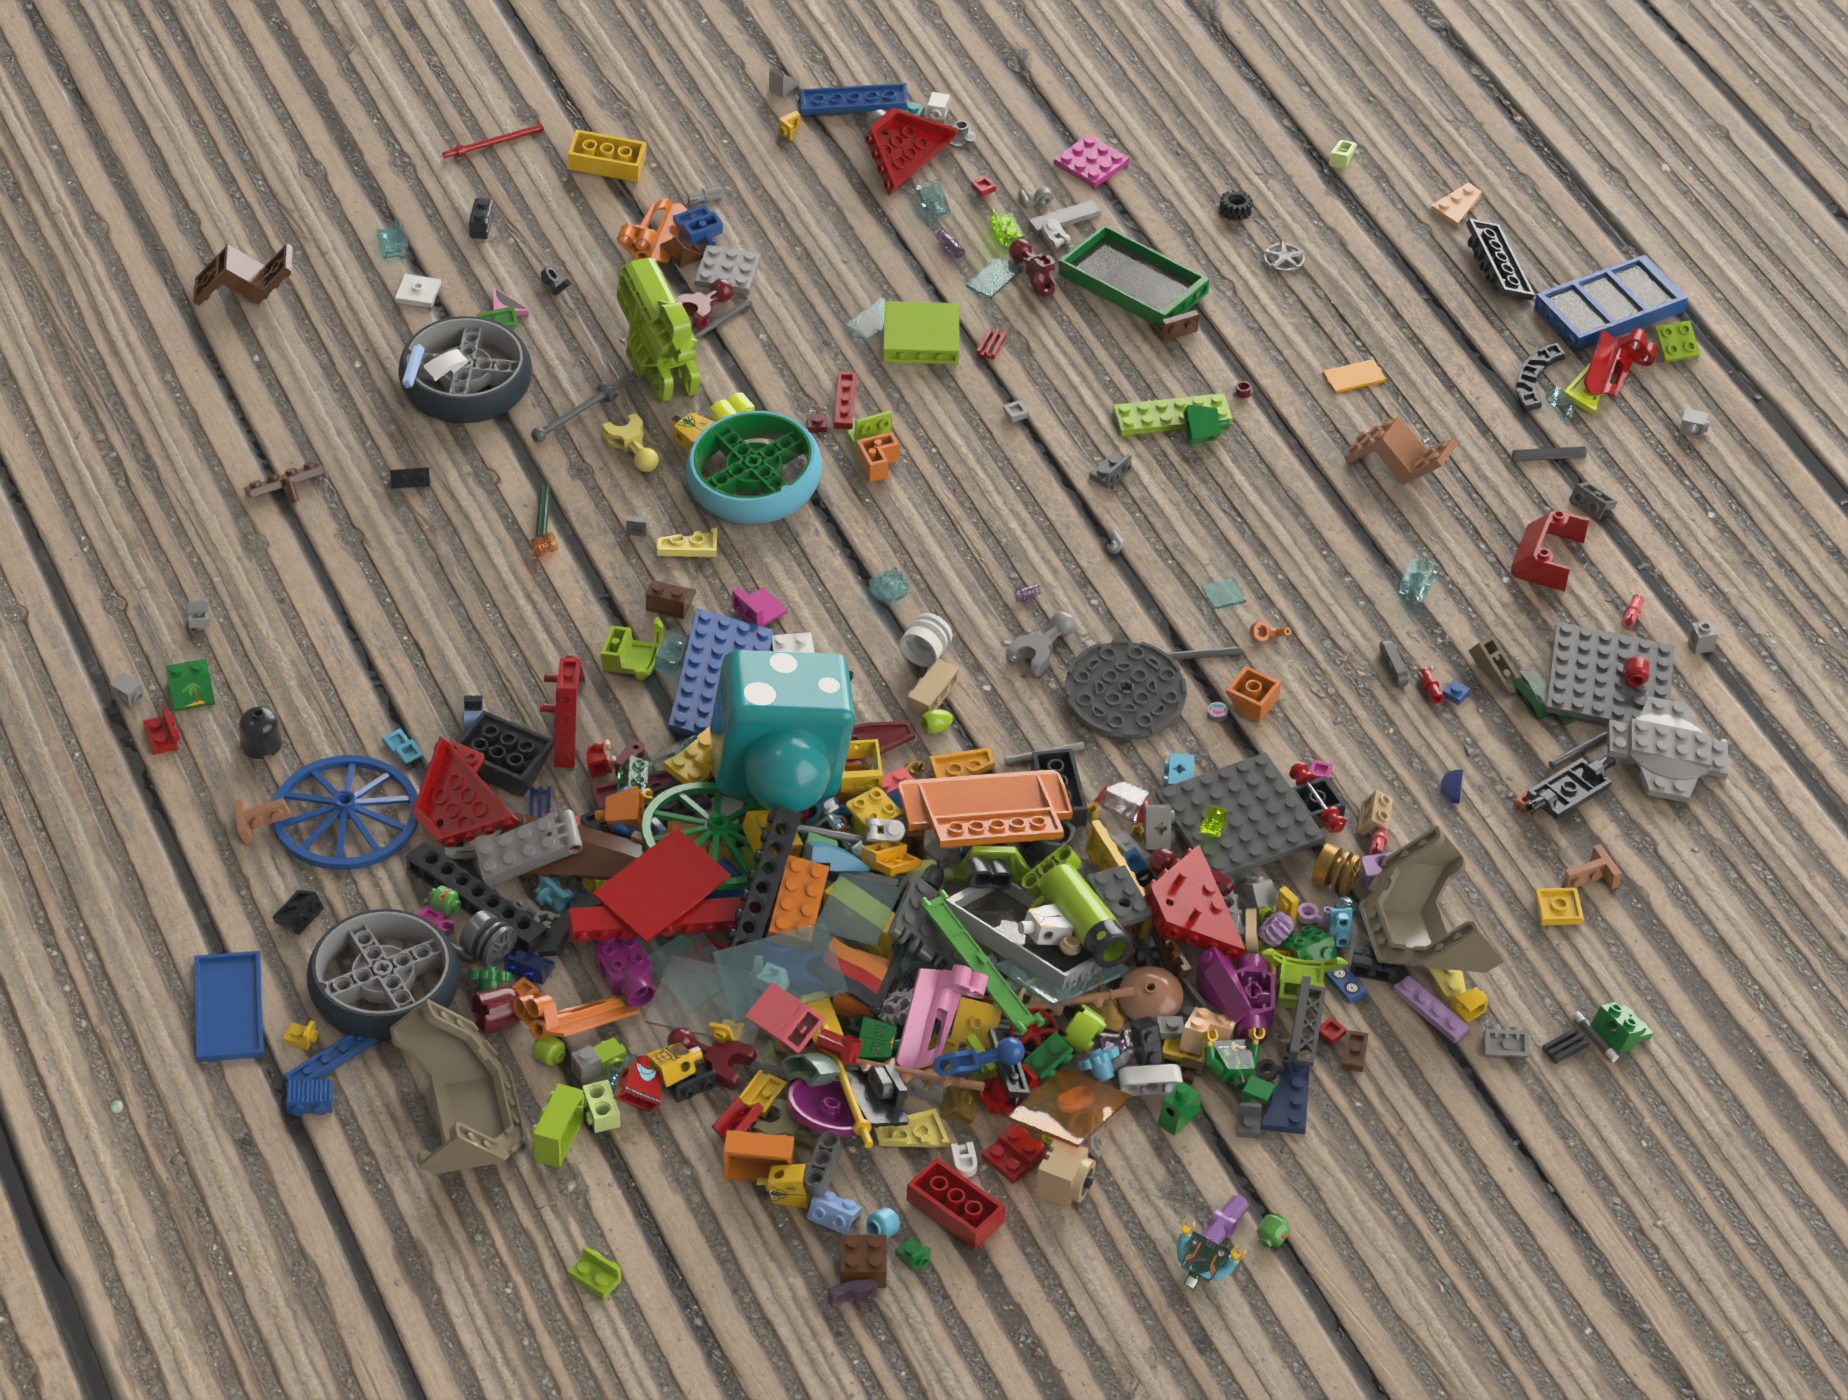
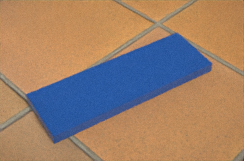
M907 83L801 89V116L869 112L875 110L886 111L891 108L907 109Z

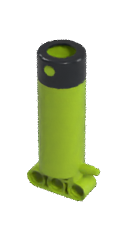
M1061 846L1023 877L1021 884L1024 889L1037 897L1029 907L1031 909L1041 907L1046 902L1049 905L1056 904L1074 926L1073 935L1079 939L1080 944L1096 964L1102 968L1117 967L1130 956L1133 950L1132 938L1077 871L1081 865L1080 858L1070 846Z

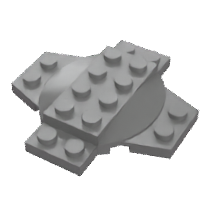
M1649 696L1640 716L1635 719L1632 718L1630 723L1611 719L1608 721L1607 756L1627 759L1631 765L1636 764L1639 766V776L1649 796L1687 803L1698 778L1702 779L1708 775L1726 779L1729 774L1728 743L1712 740L1711 734L1704 733L1697 728L1688 704Z

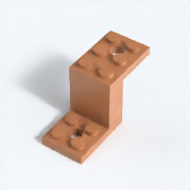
M1398 416L1392 420L1390 418L1387 419L1380 426L1375 425L1368 432H1361L1356 437L1357 441L1348 448L1349 452L1344 458L1348 463H1351L1375 451L1402 485L1442 467L1458 443L1452 438L1448 441H1441L1434 448L1431 446L1426 449Z

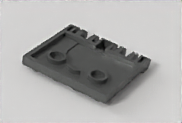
M915 874L909 880L887 934L893 939H897V942L903 944L909 937L910 941L907 950L910 952L915 950L914 955L923 962L931 961L934 969L941 962L943 964L941 970H952L953 965H963L964 962L919 903L924 897L928 901L937 898L938 891Z

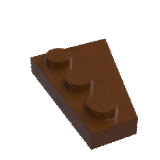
M1154 925L1150 933L1155 945L1158 947L1165 970L1171 972L1181 984V980L1187 978L1191 967L1175 940L1159 934Z

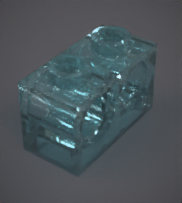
M1414 555L1401 580L1399 594L1422 601L1424 595H1428L1430 592L1431 581L1434 582L1438 572L1435 570L1436 562Z

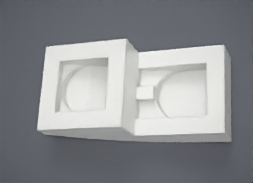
M456 349L434 358L423 367L437 381L449 370L454 374L467 364L468 360Z

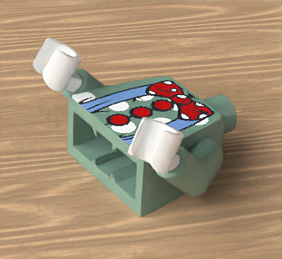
M832 797L823 802L824 807L819 814V822L812 827L855 834L842 815L832 814L833 811L839 809V806L834 802V798ZM836 840L838 842L837 847L842 848L855 857L859 858L861 856L862 847H864L862 841L853 843Z

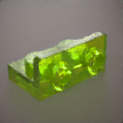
M992 209L991 217H989L990 226L994 227L996 237L1001 240L1003 245L1011 244L1015 239H1024V235L1012 213L999 216L997 210Z

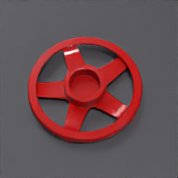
M1029 1008L1030 1013L1044 1015L1053 1025V1028H1044L1033 1023L1026 1027L1027 1032L1018 1039L1022 1044L1028 1041L1034 1042L1038 1048L1043 1043L1042 1036L1052 1035L1055 1031L1059 1034V1029L1056 1021L1049 1013L1041 1008ZM1010 1024L1011 1034H1012V1037L1014 1038V1034H1013V1028H1014V1027L1012 1026V1024ZM1025 1050V1054L1030 1055L1032 1053L1030 1051Z

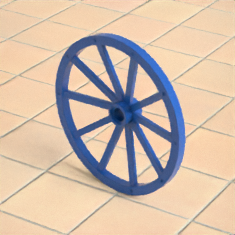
M334 756L310 763L293 773L281 785L274 798V801L283 798L284 800L291 799L327 805L283 821L274 822L273 829L281 845L294 857L307 864L331 870L359 869L388 859L408 843L416 831L419 822L412 814L413 804L417 800L418 795L408 777L384 761L365 756ZM348 767L344 790L338 792L319 772L333 768ZM355 767L371 769L382 773L381 776L355 793L351 792ZM313 776L334 798L291 791L303 780ZM390 778L397 782L407 795L359 799ZM410 803L411 812L409 820L405 825L362 806ZM331 812L301 846L297 845L284 830V828ZM356 812L402 832L395 840L380 849ZM337 817L340 818L336 858L325 857L307 851ZM348 819H352L373 850L372 853L358 857L343 858L346 822Z

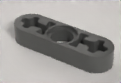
M1381 641L1379 645L1380 654L1395 686H1407L1408 674L1393 641Z

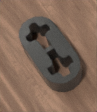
M871 1066L868 1071V1080L879 1099H891L894 1094V1085L883 1066Z

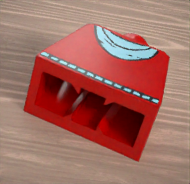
M637 1056L636 1062H632L623 1068L615 1090L614 1099L651 1112L661 1105V1078L658 1070L648 1067L649 1058L647 1056Z

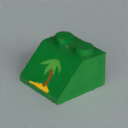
M206 659L165 666L174 712L215 704Z

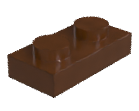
M1347 1030L1341 1069L1363 1072L1369 1033Z

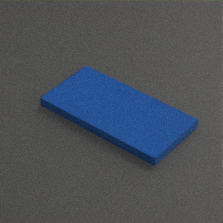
M260 951L194 956L197 1063L264 1057Z

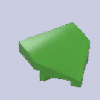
M514 306L477 313V317L497 321L512 331L518 326Z

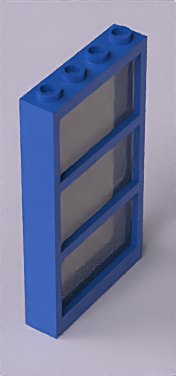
M1642 255L1540 292L1536 295L1534 308L1577 352L1596 345L1603 330L1613 337H1618L1631 332L1633 329H1639L1685 312L1688 297L1646 255Z

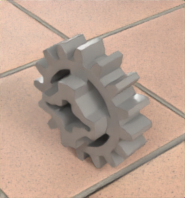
M904 988L902 992L896 990L892 994L889 993L888 998L884 1000L881 1007V1014L877 1015L880 1022L888 1025L891 1024L894 1027L900 1023L902 1026L906 1021L914 989L908 991L907 988Z

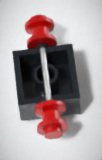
M1306 763L1294 764L1289 771V776L1291 779L1296 780V786L1291 787V789L1319 829L1326 827L1330 833L1341 832L1346 825V819L1344 818L1346 804L1326 776L1315 779V775L1312 772H1308L1309 767Z

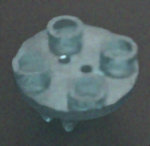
M894 567L891 571H882L875 574L870 580L869 591L874 597L882 600L883 603L892 604L908 594L909 583L905 576L902 575V572H897V568Z

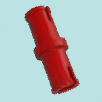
M1421 669L1418 672V676L1423 683L1424 691L1429 694L1434 704L1441 703V699L1444 700V695L1439 689L1438 681L1433 678L1430 669Z

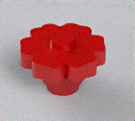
M1000 1075L997 1078L984 1079V1090L977 1091L978 1101L984 1103V1108L993 1114H998L999 1112L1005 1116L1014 1114L1016 1109L1013 1099L1006 1097Z

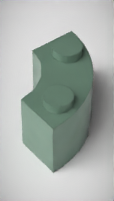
M818 1052L792 1055L780 1062L789 1081L803 1079L809 1087L830 1084L841 1072L836 1062L825 1054Z

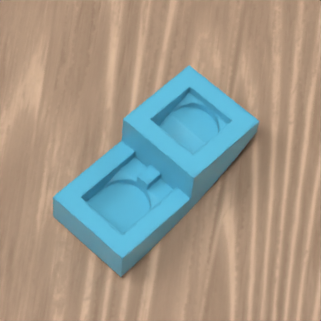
M400 728L384 736L382 742L390 752L405 765L414 762L424 755L413 739L409 740Z

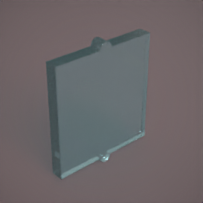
M1234 578L1202 585L1206 600H1209L1214 610L1246 603L1242 588L1238 586Z

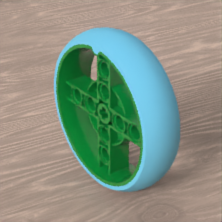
M745 411L716 421L699 435L688 455L686 476L692 494L708 512L733 523L762 524L776 521L792 514L810 499L821 477L822 458L815 439L799 422L780 413ZM759 438L773 439L775 441L766 444L762 442L746 443L744 440ZM721 451L727 457L725 469L704 480L701 473L705 464L714 454ZM804 455L807 459L804 470L793 482L788 484L781 477L783 465ZM741 490L744 492L762 491L765 495L736 496L732 494Z

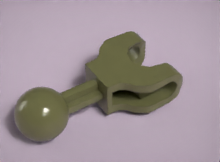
M775 1099L771 1104V1114L777 1119L776 1122L769 1123L760 1120L751 1128L752 1133L794 1137V1147L800 1141L812 1147L813 1151L821 1136L805 1130V1125L800 1123L790 1113L787 1102L782 1099Z

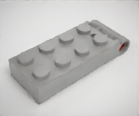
M564 810L558 815L555 812L475 845L482 878L491 887L571 854H577L582 851L583 846L574 812L572 810Z

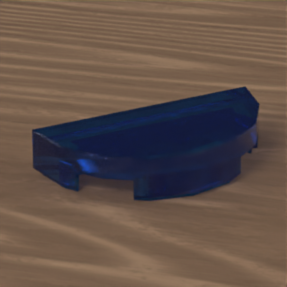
M1463 770L1449 771L1443 776L1440 785L1441 793L1445 794L1450 802L1456 804L1460 802Z

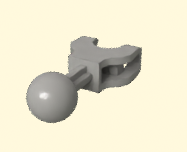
M1057 612L1050 620V629L1044 634L1036 631L1032 635L1017 637L1007 648L1006 659L1013 663L1023 658L1031 659V674L1036 677L1041 676L1050 665L1049 657L1052 653V642L1058 636L1066 637L1074 631L1075 620L1073 616L1068 612Z

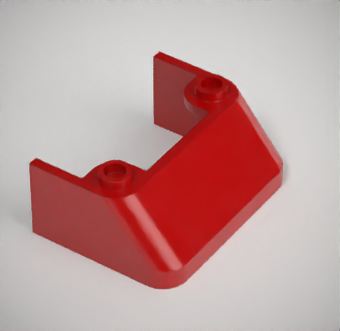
M1555 510L1529 523L1511 565L1510 572L1512 576L1565 592L1571 567L1552 562L1553 553L1546 548H1542L1541 545L1546 533L1584 543L1589 518Z

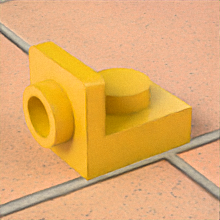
M310 1020L308 1026L291 1022L283 1037V1044L309 1050L311 1044L315 1043L318 1037L315 1021Z

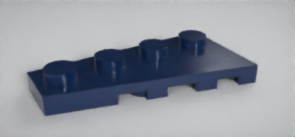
M1291 1062L1293 1071L1289 1074L1281 1075L1262 1122L1261 1130L1305 1135L1310 1065Z

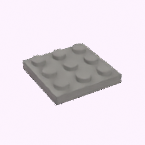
M707 245L694 280V286L710 288L715 280L726 279L732 284L733 292L749 294L761 260V253Z

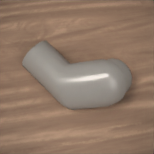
M1112 530L1108 534L1111 544H1107V549L1110 553L1115 554L1121 550L1124 541L1116 530Z
M1127 1049L1115 1060L1111 1059L1114 1067L1113 1072H1117L1134 1059L1133 1050Z

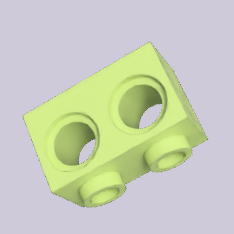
M604 1080L583 1085V1105L587 1110L585 1113L588 1125H592L594 1133L621 1127L620 1111L614 1099L609 1081Z

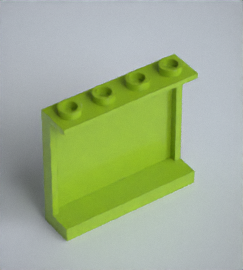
M885 301L883 362L959 364V303Z

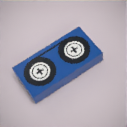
M1347 967L1335 972L1324 973V976L1348 1004L1366 996L1367 990Z

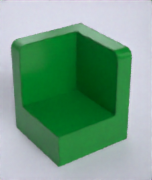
M1251 1075L1243 1089L1241 1102L1252 1103L1254 1098L1263 1102L1271 1101L1275 1091V1084Z

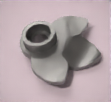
M963 120L955 122L953 127L960 130L955 139L950 143L952 147L959 148L965 142H974L976 140V134L970 130L968 122Z

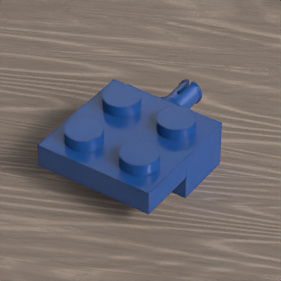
M705 204L673 215V222L690 245L706 241L708 245L715 246L716 242L712 237L723 232L722 221L715 211L711 212Z

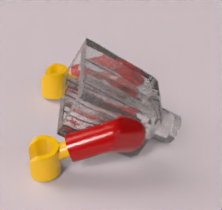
M1124 781L1116 785H1107L1095 798V803L1087 805V816L1093 812L1092 819L1096 820L1099 817L1098 808L1101 807L1132 823L1137 822L1138 824L1134 825L1131 829V837L1136 832L1140 833V841L1144 833V805H1151L1148 800L1149 793L1141 786H1134Z

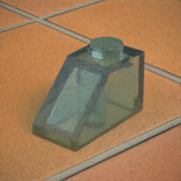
M940 178L916 186L921 204L933 218L951 213Z

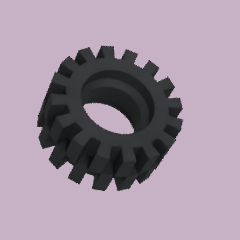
M1232 190V192L1226 191L1220 199V214H1223L1224 218L1228 217V220L1232 218L1234 221H1237V219L1243 221V218L1247 219L1251 215L1253 199L1246 192L1242 194L1240 190L1238 192H1235V190Z

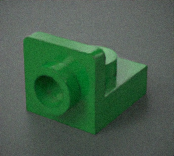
M911 1238L895 1249V1255L912 1272L919 1267H924L930 1261L931 1248L928 1245L922 1247L914 1238Z

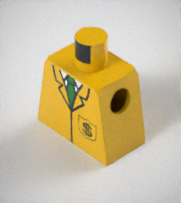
M690 413L683 419L677 415L671 419L670 425L674 427V440L690 453L691 447L699 435L715 422L698 414Z
M806 1164L772 1166L769 1178L758 1177L757 1190L769 1191L771 1201L774 1204L808 1208L811 1196L807 1192L804 1180L807 1170Z

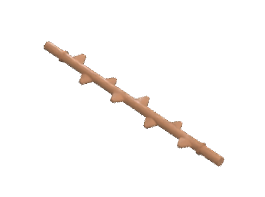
M1134 987L1082 995L1077 989H1073L1069 997L1042 1001L1035 993L1032 995L1030 1002L1024 1005L1027 1009H1052L1057 1016H1061L1065 1006L1091 1002L1096 1008H1101L1104 1000L1133 996L1135 992ZM957 1010L955 1012L952 1024H954ZM939 1019L935 1020L938 1021V1027L941 1026L942 1022Z
M775 1043V1052L793 1055L781 1044ZM814 1043L800 1052V1054L812 1052L825 1054L819 1051ZM859 1058L855 1064L842 1061L843 1065L859 1067L864 1073H867L871 1066L884 1067V1065L892 1064L896 1072L901 1076L904 1084L916 1078L940 1083L942 1088L952 1085L960 1089L963 1087L983 1091L985 1087L984 1082L964 1079V1077H942L934 1073L932 1068L921 1071L896 1066L894 1058H890L884 1063Z

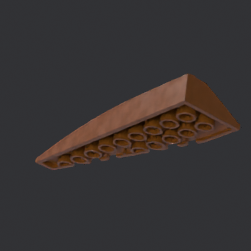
M514 812L513 814L521 823L514 825L510 829H502L500 835L538 820L541 817ZM577 825L583 846L581 852L571 854L519 876L531 877L532 873L541 874L542 877H550L551 874H560L562 878L581 875L582 879L610 880L645 853L646 849L644 844Z

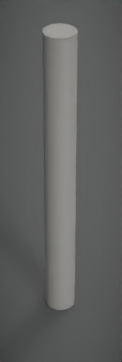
M1078 742L1038 751L1073 748L1074 752L1084 750L1085 745L1084 742ZM1032 752L1004 757L1005 764L1010 765L1030 761Z

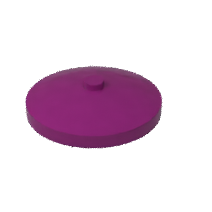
M835 1078L830 1084L809 1087L805 1080L799 1079L791 1085L787 1095V1107L800 1123L819 1133L834 1131L839 1137L857 1135L853 1129L856 1122L839 1079Z

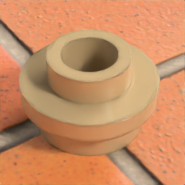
M1066 936L1060 942L1059 947L1066 955L1072 956L1081 951L1080 941L1076 937Z

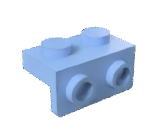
M826 1191L823 1196L812 1198L807 1219L839 1233L848 1234L852 1222L861 1215L863 1207L856 1205L852 1200H844L837 1197L835 1193Z

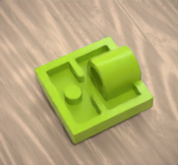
M1690 320L1656 326L1654 328L1664 363L1700 356Z

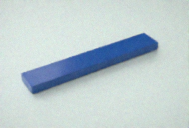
M348 1034L284 1074L283 1080L286 1083L289 1080L291 1082L293 1080H319L380 1040L374 1038L366 1039L361 1036L355 1037L353 1034Z

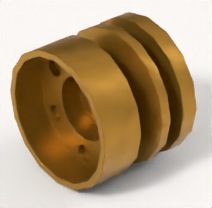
M1327 843L1316 861L1311 882L1322 888H1327L1332 882V892L1337 893L1339 891V895L1346 897L1358 880L1363 858L1357 854L1353 856V852L1350 851L1342 858V848Z

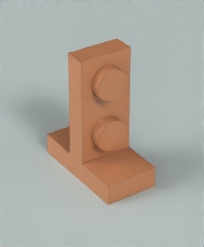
M283 798L247 809L242 799L234 801L237 829L245 845L253 842L252 829L291 817L290 809Z
M1599 844L1593 846L1591 862L1565 870L1562 884L1565 888H1573L1604 878L1609 887L1614 889L1619 887L1622 873L1603 846Z

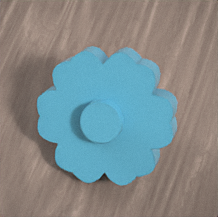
M1117 1046L1104 1050L1098 1048L1089 1052V1056L1076 1062L1079 1071L1091 1069L1094 1078H1097L1098 1082H1102L1115 1076L1111 1059L1117 1057L1120 1053Z

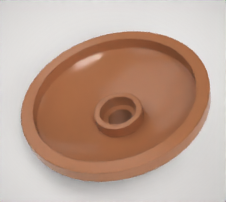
M1145 966L1137 968L1127 974L1119 986V989L1134 987L1135 995L1118 998L1121 1010L1132 1021L1146 1016H1150L1154 1021H1156L1157 1016H1176L1182 1006L1183 990L1180 982L1171 972L1160 967ZM1153 987L1154 990L1150 991L1147 988Z

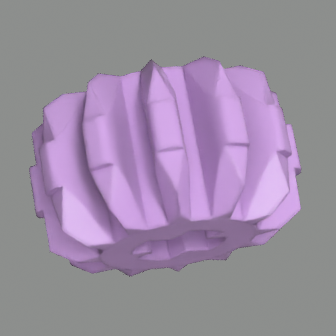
M1278 911L1262 923L1258 930V936L1268 946L1276 947L1290 936L1294 929V923L1288 915Z

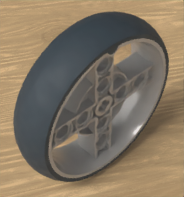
M459 316L436 321L419 330L403 349L399 361L398 374L405 395L423 413L447 422L475 423L498 417L509 411L521 400L531 381L532 362L529 351L522 339L507 326L487 318ZM421 344V347L424 348V353L412 387L405 388L402 385V380L413 347ZM458 346L446 352L458 349L468 360V363L454 374L449 370L438 379L445 388L449 389V393L435 390L418 379H433L423 366L442 355L432 354L438 350ZM481 346L497 350L511 360L491 359L489 354L481 349ZM488 384L499 385L484 392L470 394L485 388Z
M376 909L360 912L343 919L321 937L309 959L307 987L315 1008L333 1027L346 1034H353L355 1037L361 1036L366 1039L374 1038L380 1041H387L392 1038L390 1027L424 1000L429 999L448 1009L458 989L460 967L451 941L434 923L408 911ZM376 939H400L418 945L402 950L395 946L379 945ZM351 947L357 956L352 965L351 972L324 982V974L332 961ZM443 966V975L439 983L429 994L416 1002L410 993L415 977ZM363 998L373 1003H387L391 1010L369 1011L347 1004Z

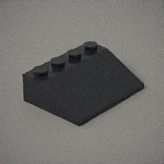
M483 711L457 743L484 754L485 760L477 772L482 780L523 797L534 784L555 744V740Z

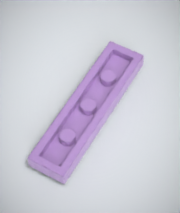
M1410 976L1394 985L1393 992L1453 1043H1456L1470 1032V1026Z

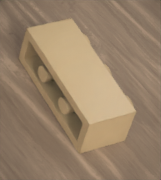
M937 659L933 665L928 667L925 676L919 678L916 687L908 692L906 701H908L907 710L922 717L927 711L937 709L958 683L959 668Z

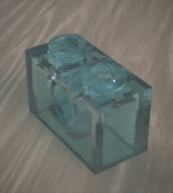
M668 630L655 656L656 672L679 676L690 635Z

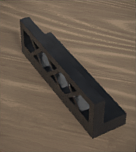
M989 1028L987 1033L992 1049L997 1048L999 1042L1004 1038L1012 1037L1010 1029ZM997 1061L996 1065L1006 1097L1013 1099L1016 1111H1022L1030 1091L1021 1062L1009 1066Z

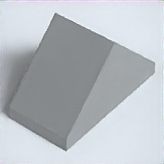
M773 68L769 70V91L781 97L787 95L800 83Z

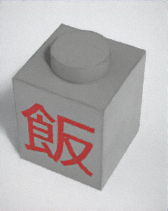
M591 1045L571 1053L572 1071L582 1085L602 1076L601 1058Z

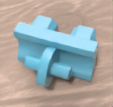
M540 875V883L535 890V893L538 894L536 901L540 905L548 903L559 914L563 913L567 902L574 896V893L569 889L563 891L560 888L561 883L556 877L550 879Z
M1330 908L1329 934L1333 936L1335 946L1348 947L1351 945L1352 908Z

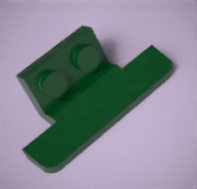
M1533 669L1519 671L1526 682L1524 683L1519 677L1512 681L1517 696L1538 720L1553 715V713L1546 712L1549 685ZM1555 714L1565 726L1574 722L1575 718Z

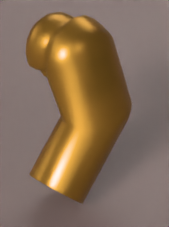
M917 761L906 763L904 768L911 776L922 774L926 766L924 762Z

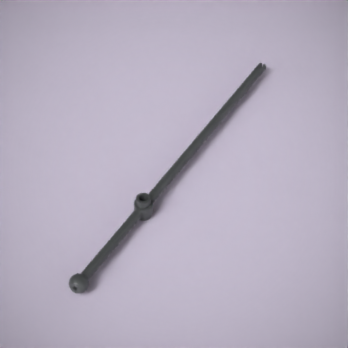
M746 299L711 321L702 330L694 332L696 340L751 306L752 301ZM635 371L627 374L612 385L605 381L601 382L597 387L599 393L547 426L535 428L531 433L532 439L535 442H542L548 433L600 400L608 399L610 402L614 401L618 396L616 390L638 377Z

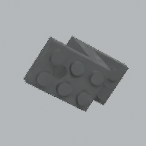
M1098 864L1077 869L1123 927L1152 919L1153 913L1125 865L1104 871L1100 870Z

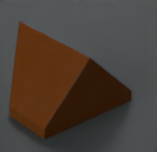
M676 236L661 243V246L679 268L703 258V254L693 243L691 245L688 241L685 243Z

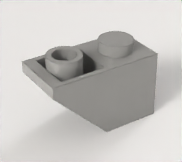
M1256 875L1243 878V882L1237 883L1239 890L1251 909H1260L1263 906L1277 904L1272 879H1264V876L1256 877Z

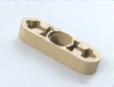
M1256 908L1246 909L1247 953H1258Z

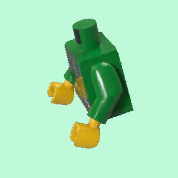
M1256 1027L1249 1030L1248 1034L1252 1039V1043H1250L1249 1039L1216 1041L1218 1039L1217 1030L1212 1029L1202 1032L1201 1039L1203 1042H1206L1204 1046L1205 1064L1216 1074L1219 1081L1233 1082L1237 1090L1244 1089L1248 1078L1255 1071L1259 1059L1260 1044L1258 1042L1259 1039L1265 1036L1264 1028L1259 1029L1258 1036L1255 1033Z

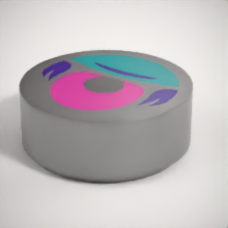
M1214 702L1208 706L1207 716L1212 721L1220 722L1227 718L1228 708L1225 704Z

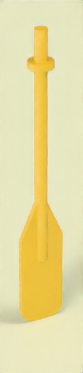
M817 992L803 996L800 999L825 1018L822 1026L812 1037L816 1047V1041L822 1029H828L843 1036L827 993ZM820 1049L837 1063L841 1071L838 1074V1078L856 1122L853 1126L854 1132L857 1135H861L866 1148H871L873 1141L869 1132L872 1126L868 1120L863 1118L842 1061L837 1058V1055Z

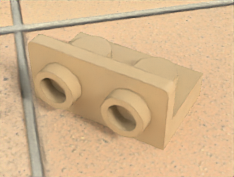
M1375 790L1363 800L1357 833L1364 836L1370 830L1373 831L1376 826L1386 831L1389 828L1393 799Z

